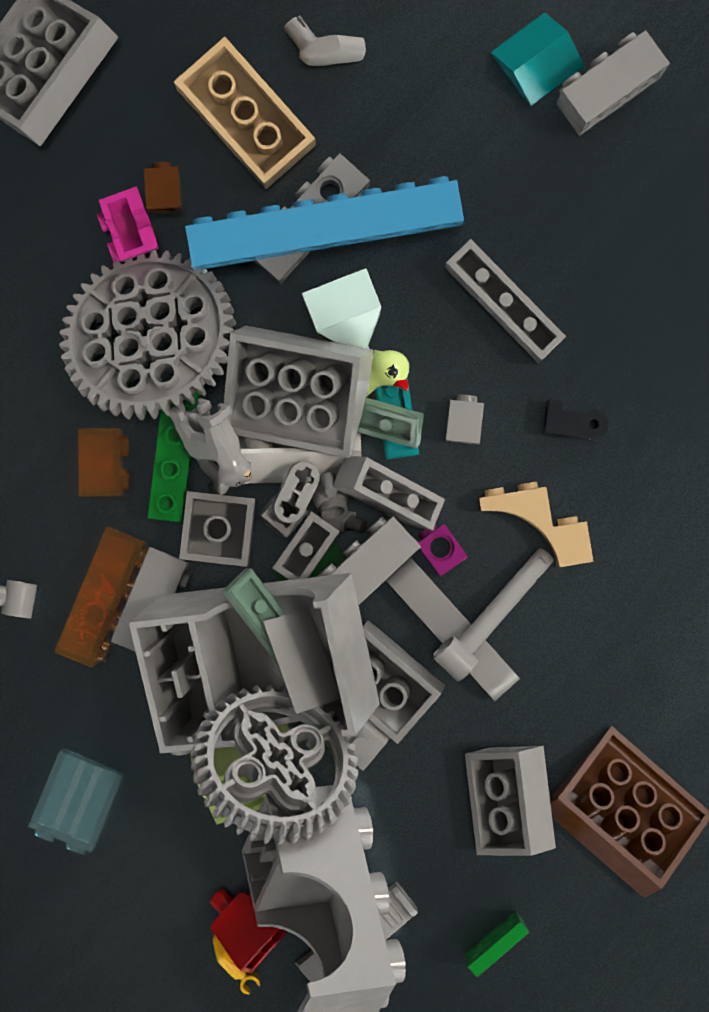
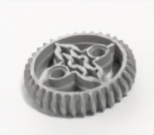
M271 684L266 687L265 692H262L258 685L253 687L251 694L243 688L239 692L238 697L231 693L227 697L226 702L220 700L215 710L211 709L207 713L206 720L201 722L199 732L196 733L194 738L195 745L191 751L193 757L191 770L195 771L193 783L200 784L197 792L198 795L206 796L204 801L205 807L215 806L213 811L214 818L222 815L225 816V828L234 823L237 825V835L241 834L243 830H247L250 832L249 838L251 841L256 838L257 834L263 835L264 844L270 841L271 836L276 838L279 845L284 843L286 836L289 837L293 844L298 841L300 835L307 841L311 838L313 831L319 835L326 826H332L336 817L339 818L343 814L344 807L349 805L352 799L351 794H353L356 788V782L354 781L358 777V770L355 769L358 764V757L353 756L356 750L355 744L348 743L351 736L342 737V721H333L335 716L334 710L326 713L323 711L324 705L296 714L285 685L280 688L279 692H275ZM260 712L284 714L305 724L282 734L274 722L267 715ZM234 721L236 723L234 741L242 757L228 766L224 775V784H222L214 767V748L223 729ZM297 744L306 745L310 750H303ZM326 744L333 757L336 773L331 792L324 802L317 807L314 803L317 796L315 781L308 769L315 766L322 759ZM239 777H248L253 783H245ZM268 793L281 811L296 816L277 817L265 815L249 809L241 803L253 801Z

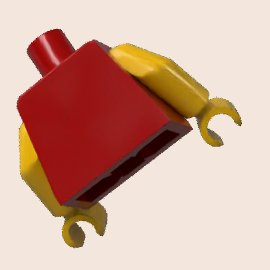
M221 889L210 900V904L220 913L210 926L215 934L212 941L216 960L234 980H240V989L244 994H251V989L245 984V981L251 979L260 986V976L254 970L288 931L274 927H258L251 894L241 891L233 899L224 889Z

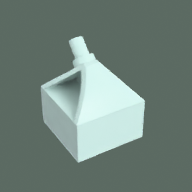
M366 268L302 293L304 304L319 339L369 349L368 345L381 313V305Z

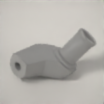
M301 16L292 18L284 26V31L292 38L300 50L299 58L309 66L361 61L365 56L364 38L345 35L316 37Z

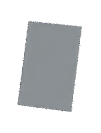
M309 608L263 621L295 713L298 714L341 699Z

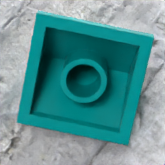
M545 12L490 53L530 107L573 74L584 68L581 57L568 31Z

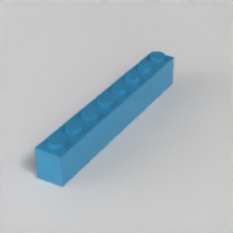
M448 176L428 180L429 185L415 187V182L401 183L394 186L395 191L382 193L381 188H371L361 191V196L348 198L347 194H336L327 197L328 202L314 204L313 199L294 202V208L280 210V205H272L260 208L259 214L246 215V211L231 212L226 214V219L213 221L212 217L196 218L192 220L193 225L185 226L192 268L194 271L462 226L464 217L457 180L449 181Z

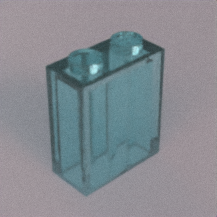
M61 749L28 827L35 829L34 835L41 839L53 842L54 838L66 842V848L83 855L86 851L92 853L98 843L126 773L68 749Z

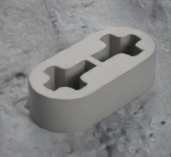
M306 461L298 462L288 470L272 504V513L279 522L286 524L294 523L303 516L320 480L319 471L315 465ZM306 468L309 470L307 476L312 479L311 483H304L298 491L295 488L299 478L295 476V472H301ZM292 494H294L296 498L293 502V507L297 511L295 514L291 513L285 517L283 516L284 509L280 507V503L288 502Z

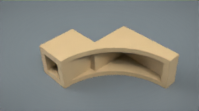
M537 482L517 485L518 492L506 494L504 487L484 490L485 497L477 499L479 512L498 511L508 513L525 520L536 528L549 544L557 567L594 562L587 521L578 523L577 516L557 519L558 526L553 527L547 488H538Z

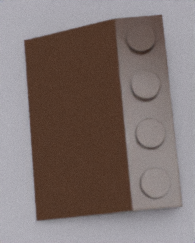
M612 726L606 730L550 797L552 818L643 898L656 893L664 887L709 822V810Z

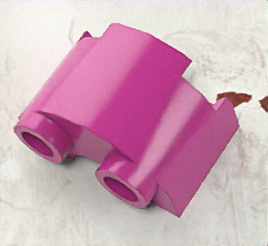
M137 186L99 200L102 212L97 213V217L103 232L110 231L113 242L107 243L114 262H123L159 249L153 227Z

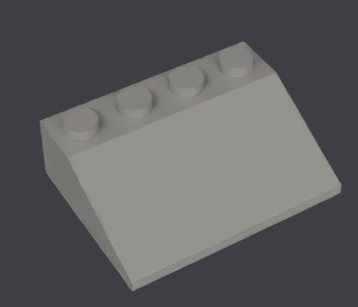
M16 0L0 22V120L41 146L118 39V36L98 16L71 0Z
M246 325L231 332L224 404L231 406L232 414L229 416V420L236 434L247 438L350 458L370 384L373 349Z

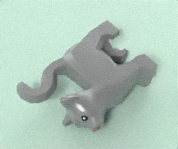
M200 398L197 400V408L190 412L185 410L183 403V410L176 406L169 410L170 417L190 456L196 458L200 468L213 481L208 485L211 493L222 495L227 492L229 487H238L251 480V462L241 455L239 437L229 420V416L232 414L230 405L220 403L217 405L218 412L210 415L209 410L212 408L210 401Z

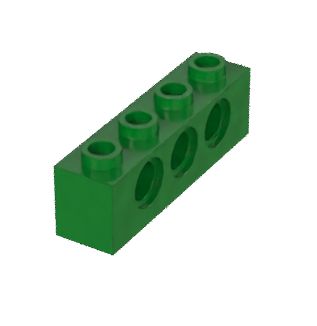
M197 392L193 394L195 404H191L186 399L182 401L186 411L190 412L197 408V400L200 399V394ZM162 409L148 518L183 523L193 457L189 455L184 447L173 420Z

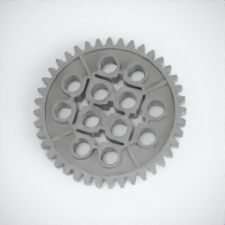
M154 250L149 258H146L143 254L137 256V260H126L125 264L122 265L119 261H113L114 269L112 270L104 265L101 266L103 276L99 277L92 273L90 276L93 284H81L85 292L84 295H73L78 304L67 305V310L72 316L62 319L68 328L60 330V334L65 340L59 343L61 349L65 352L61 355V359L67 365L65 370L69 376H72L70 378L75 387H78L83 397L87 396L92 405L98 403L97 405L102 411L105 412L109 409L114 416H117L122 411L126 419H130L134 411L140 420L144 419L146 411H149L153 419H157L160 409L167 416H170L169 410L171 406L175 405L183 410L182 401L185 399L191 404H195L193 394L197 392L205 396L206 391L203 385L205 383L211 386L216 385L212 375H223L224 372L219 363L225 364L229 358L225 352L229 351L230 333L234 331L232 327L236 325V321L232 316L234 309L229 303L231 300L226 291L223 292L225 289L221 282L217 281L212 271L208 272L206 269L194 271L191 257L185 261L182 254L178 253L173 259L168 250L163 253L161 258L156 250ZM167 282L164 287L155 289L160 283ZM134 287L130 293L123 294L126 289ZM202 307L201 311L197 314H190L193 309ZM169 312L166 318L157 320L162 313ZM130 318H136L132 324L125 325L126 321ZM103 323L99 329L92 330L96 324ZM180 326H182L179 338L176 332L180 331ZM205 338L201 344L192 346L195 340ZM171 343L167 350L159 351L161 346ZM138 348L134 355L126 356L131 349ZM105 353L101 360L94 362L96 356ZM154 361V362H152V363L150 364V368H149V369H145V368H148V367H149V362ZM174 374L169 381L161 382L166 375ZM140 379L135 387L128 388L133 380Z

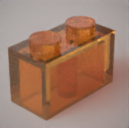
M78 428L79 497H123V490L129 489L128 469H123V456H128L129 454L128 436H123V430L120 428Z

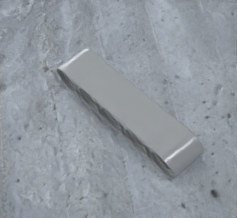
M411 557L386 579L388 584L442 643L451 636H455L459 640L471 626V623ZM486 640L473 654L479 661L470 674L494 701L500 698L520 679Z

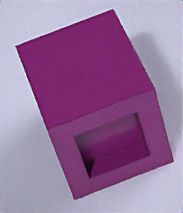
M435 524L433 530L424 529L418 534L422 539L418 542L421 546L419 549L439 577L468 557L445 524H442L440 527H437ZM438 537L444 538L449 543V552L441 558L434 556L430 550L431 542Z

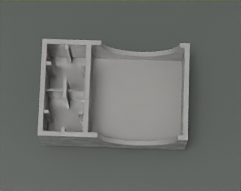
M352 573L263 583L285 614L309 608L341 698L324 704L323 711L327 713L334 710L335 716L333 721H342V737L356 736L380 703ZM225 588L159 595L128 622L160 753L192 751L195 745V735L199 732L201 722L206 720L207 713L211 709L215 710L220 700L226 702L227 697L231 693L238 697L239 692L245 688L251 694L253 687L258 685L262 692H265L266 687L270 684L275 692H279L280 688L285 685L279 666L222 591ZM260 712L267 715L276 726L300 721L284 714ZM234 721L223 729L216 741L215 748L236 747L234 741L236 723Z
M333 785L316 787L317 796L314 803L317 807L328 797ZM268 793L265 794L258 811L265 815L277 817L296 816L281 811ZM352 799L349 805L344 807L343 814L339 818L336 817L332 826H326L319 835L313 831L311 838L307 841L300 835L298 841L293 844L289 837L286 836L284 843L279 845L276 838L271 836L270 841L264 844L263 835L257 834L256 838L251 841L248 834L242 849L257 926L279 928L296 935L312 949L321 965L323 979L307 983L308 993L297 1012H379L381 1008L388 1006L389 995L396 986V983H402L405 979V958L402 946L398 939L385 940L380 915H386L389 909L387 883L381 872L369 873L364 850L370 849L373 843L371 817L366 807L354 808Z

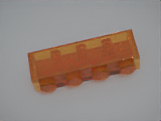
M106 526L56 646L55 653L91 668L95 667L97 662L103 663L111 646L106 643L110 631L115 632L122 615L119 609L123 599L128 600L135 581L132 580L136 568L141 569L148 550L145 549L146 541Z

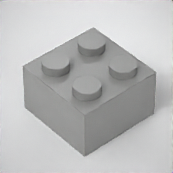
M187 491L179 559L249 567L257 500Z

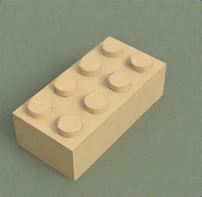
M226 37L221 39L174 81L177 91L265 190L316 146L314 136Z

